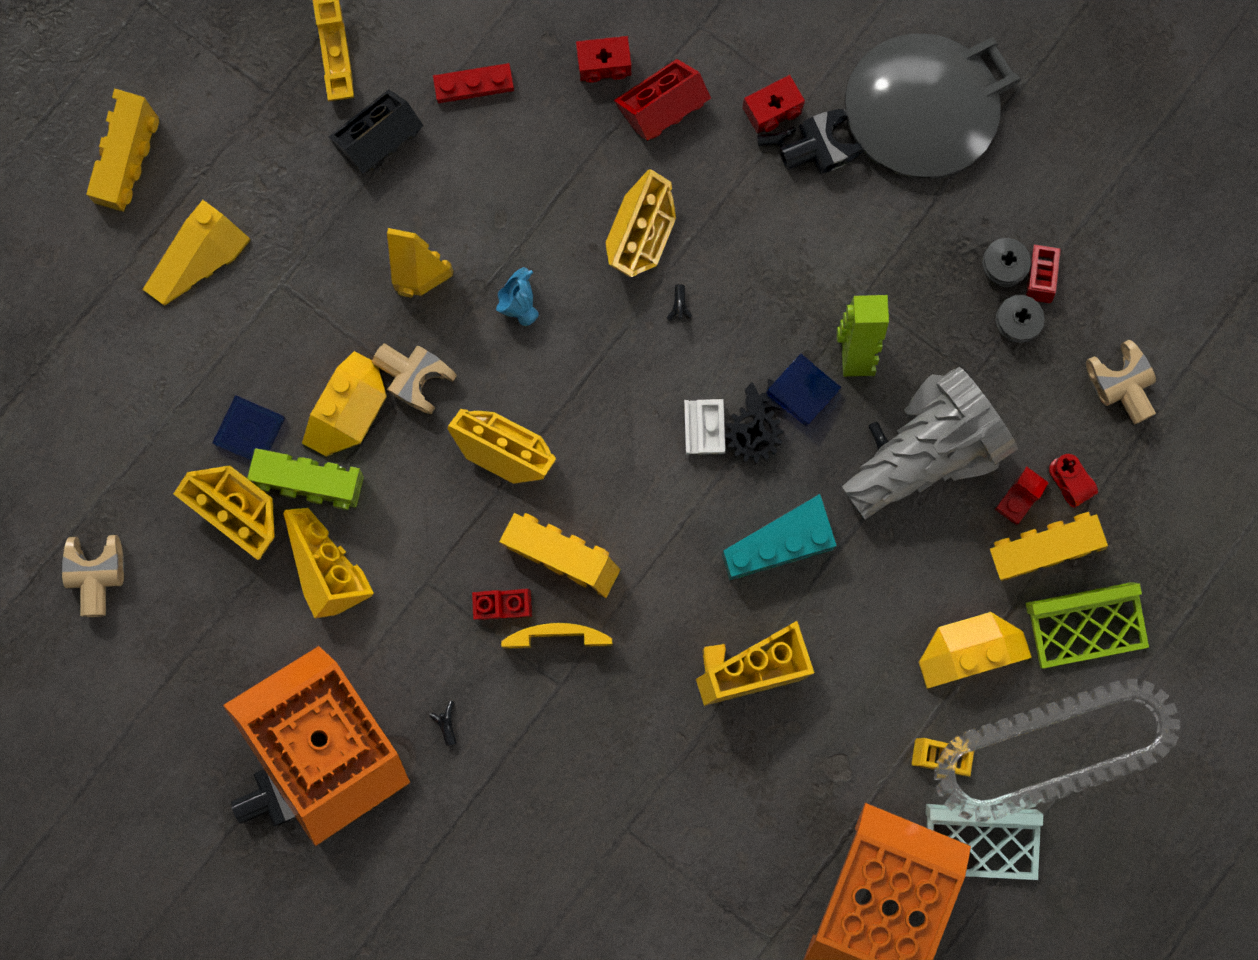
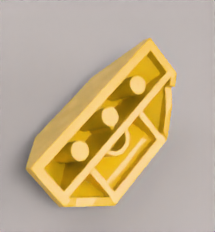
M651 169L647 170L624 196L605 242L609 265L629 277L636 276L658 265L676 220L674 200L671 193L672 184L669 180Z
M354 351L336 368L310 414L302 441L303 445L324 456H329L335 452L361 444L387 398L379 367L372 364V360Z
M460 409L447 428L467 460L513 484L544 479L556 460L541 436L495 412Z
M232 466L187 472L173 493L257 560L262 557L275 538L272 497Z
M989 612L938 627L918 663L926 688L928 689L1030 659L1032 656L1024 632L994 613Z

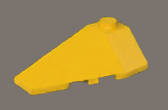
M202 200L182 225L143 290L165 306L191 289L192 285L204 277L208 278L216 269L234 261L251 239L222 213Z
M309 508L284 511L283 514L303 595L314 618L338 615L372 597L374 592L362 569L357 564L353 566L344 556L346 551L341 545L337 547L328 537L329 531Z

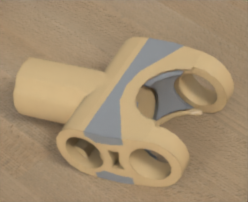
M1127 340L1121 343V351L1124 356L1122 357L1124 366L1121 371L1108 369L1095 356L1087 359L1086 368L1092 386L1101 402L1105 406H1109L1121 400L1131 421L1135 425L1156 414L1143 390L1154 384L1156 377L1147 358L1133 341Z
M384 343L379 347L372 360V364L395 377L387 389L388 392L407 405L427 414H432L435 407L426 401L422 395L424 383L431 378H445L453 382L457 377L455 372L443 361L420 346H416L410 357L407 358Z
M109 535L101 556L91 561H87L84 557L78 537H68L66 540L62 560V580L66 589L80 588L81 617L106 616V587L123 585L124 557L118 535Z

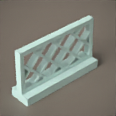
M926 804L927 828L934 830V824L946 825L952 831L948 837L954 838L956 836L961 842L967 844L958 833L966 826H974L980 834L968 845L972 848L984 837L993 847L982 859L970 849V852L979 862L971 869H967L965 876L1038 880L1040 826H1043V814L1037 809ZM950 825L959 826L954 830ZM979 827H987V828L982 831ZM999 827L1008 835L995 846L986 835L993 828ZM1007 828H1015L1011 833L1007 830ZM1022 829H1033L1032 840L1025 847L1014 837ZM1012 839L1021 850L1008 860L1000 849ZM1031 848H1032V856L1027 852V851H1028L1029 849H1031ZM995 853H998L1007 862L998 871L990 870L985 864ZM1026 854L1031 860V872H1019L1013 864ZM983 865V867H984L986 870H978V869ZM1011 867L1014 871H1006V870Z

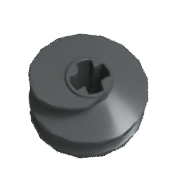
M1001 238L992 242L982 259V267L987 277L1000 287L1005 288L1014 287L1022 282L1028 274L1031 265L1030 254L1026 247L1018 240L1011 238ZM1007 259L1010 266L1005 265V261L1002 260Z
M1014 295L1006 299L998 308L995 322L998 331L1004 338L1011 342L1024 343L1031 341L1040 334L1044 327L1045 319L1041 306L1033 298L1025 295ZM1017 315L1022 316L1023 323L1018 322L1019 318H1016Z

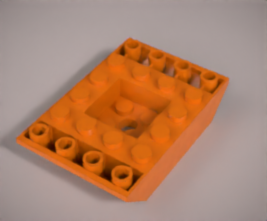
M319 646L223 705L314 846H317L410 784L398 753L337 662ZM314 733H323L327 738V743L322 747L314 746L311 742V736Z

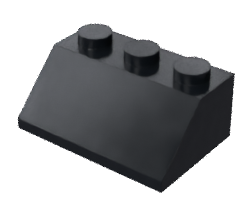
M388 89L328 137L352 166L364 174L373 170L385 156L395 153L398 146L404 141L414 138L418 134V130L424 125L409 103Z

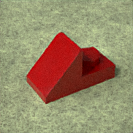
M1025 467L995 507V510L1015 525L1019 524L1034 502L1039 500L1049 482L1030 468Z

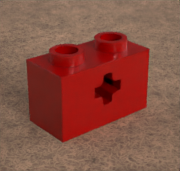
M628 36L576 41L580 81L594 83L604 78L621 80L631 76ZM602 59H606L607 63H602Z
M788 75L745 97L743 110L758 134L764 130L765 132L774 130L780 122L786 119L790 121L797 118L803 111L805 100L791 76Z

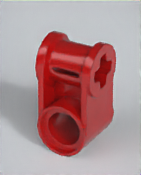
M1064 454L1050 463L1049 473L1061 490L1064 499L1071 507L1076 508L1098 494L1097 485L1087 474L1076 456ZM1064 464L1068 466V469H1066V471H1063L1061 469V467Z

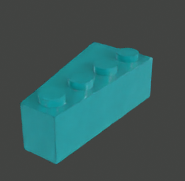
M821 495L815 496L723 550L722 558L729 580L834 550L837 545Z

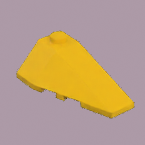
M388 228L387 239L391 280L395 291H398L399 295L404 297L422 296L453 276L454 271L451 263L448 260L440 261V254L437 251L429 250V244L416 233Z

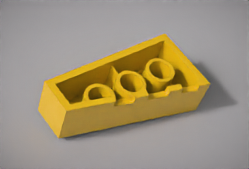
M114 88L112 98L117 99L114 112L108 111L106 121L109 122V131L107 136L101 137L99 144L101 161L96 160L94 163L86 195L95 204L124 212L126 205L132 200V188L134 182L140 178L141 163L143 158L149 153V141L152 133H155L158 129L159 119L145 97Z
M1090 512L1082 513L1073 517L1074 522L1065 525L1062 520L1047 525L1048 530L1040 533L1033 529L1021 533V539L1011 542L1010 538H1005L994 542L995 547L990 548L1000 580L1004 581L1034 572L1041 567L1046 568L1057 565L1066 559H1077L1090 554L1094 550H1097V552L1106 550L1108 544L1097 514L1091 516Z
M516 513L513 514L499 541L503 546L537 564H540V562L544 563L543 566L559 575L567 574L569 579L585 588L588 584L598 592L597 594L607 598L621 570L610 559L608 551L598 546H594L591 549L585 546L586 542L575 535H571L570 538L561 535L562 530L551 524L544 527L538 524L539 520L527 513L523 517Z

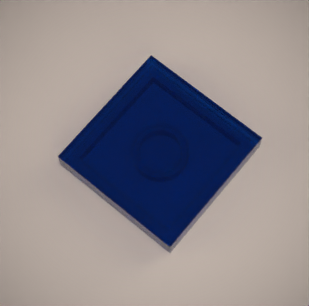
M800 353L768 388L766 393L807 427L842 387Z
M235 395L212 444L252 461L255 448L270 451L285 417Z

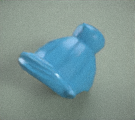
M526 267L517 270L509 278L505 286L499 290V303L496 307V311L510 317H517L523 326L531 325L539 316L538 311L533 307V293L528 281L533 271L528 270Z

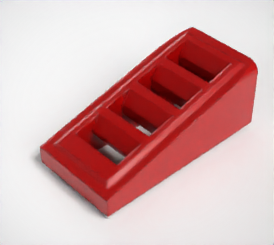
M1041 245L1033 246L1026 296L1038 302L1052 303L1057 287L1060 258L1059 248ZM1038 257L1050 258L1053 260L1052 262L1039 260ZM1037 267L1051 269V271L1037 269ZM1036 277H1037V278H1042V279H1048L1049 281L1038 280V279H1036Z

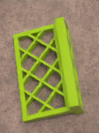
M1129 582L1026 602L1027 613L1031 617L1040 668L1043 669L1149 648L1139 597L1142 594L1140 583ZM1132 601L1134 612L1129 619L1117 613L1123 602ZM1115 604V606L1113 607V609L1110 608L1109 606H1107V605ZM1097 607H1103L1110 612L1102 625L1090 618ZM1089 609L1086 614L1082 612V610ZM1076 612L1084 617L1076 630L1063 623L1069 613ZM1063 614L1060 619L1055 617L1056 615ZM1114 615L1126 623L1118 636L1106 628ZM1050 617L1057 622L1049 635L1040 630L1039 619ZM1087 621H1090L1099 628L1091 641L1080 634ZM1061 626L1073 633L1065 646L1053 639ZM1130 626L1138 631L1140 643L1129 644L1122 639ZM1103 632L1115 638L1110 648L1105 650L1096 645ZM1077 637L1089 644L1083 654L1079 655L1069 650ZM1050 642L1062 649L1056 659L1046 661L1045 649ZM1119 643H1122L1123 645H1125V646L1117 647ZM1093 647H1094L1096 650H1098V651L1090 652ZM1066 653L1071 655L1069 657H1064Z

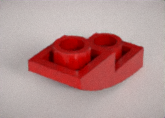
M530 589L472 592L473 620L532 617Z

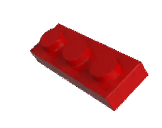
M510 63L433 75L437 103L514 91Z

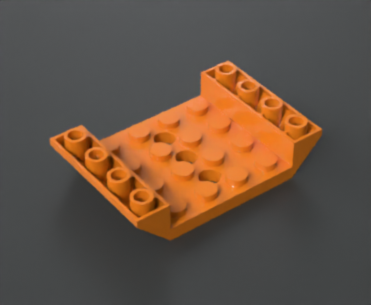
M864 803L855 826L857 832L816 935L813 934L804 960H933L963 884L971 846ZM860 889H867L871 893V899L866 904H859L855 900V894ZM887 900L897 902L898 909L893 915H886L882 912V905ZM914 911H921L924 914V922L920 926H912L909 923V916Z

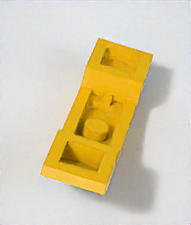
M313 0L328 101L354 98L352 71L340 0Z
M550 623L520 630L502 640L501 647L503 649L531 648V637L584 636L585 647L612 646V638L586 626L569 623Z

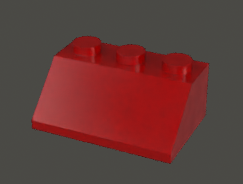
M676 59L615 99L614 102L635 132L648 141L658 137L670 125L679 123L691 111L700 109L706 101L711 99V96L700 72Z

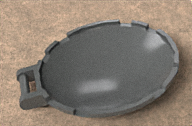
M917 33L897 36L882 42L870 50L859 61L852 72L845 94V106L848 115L847 124L856 143H861L863 152L878 165L881 163L894 170L893 173L910 178H915V176L931 177V179L946 177L969 167L985 153L999 126L1001 115L999 94L1016 86L1021 81V78L1017 73H1013L998 50V44L993 37L968 49L954 40L933 34ZM988 53L1004 78L997 82L981 56Z

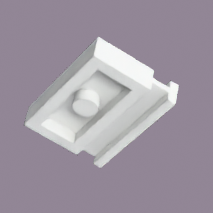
M723 399L684 400L686 455L725 454Z

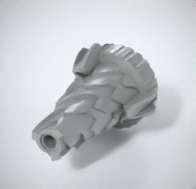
M957 367L944 376L932 374L925 380L904 410L909 418L914 419L898 429L899 435L880 447L875 457L860 467L862 471L853 476L842 487L856 509L866 520L889 503L899 501L916 490L922 492L942 477L945 481L950 477L953 481L990 473L998 468L999 462L1017 451L1018 446L1008 428L979 387L962 368Z

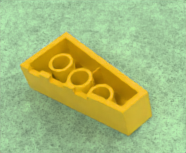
M795 621L696 679L703 704L706 706L799 682L814 674V670L798 622Z

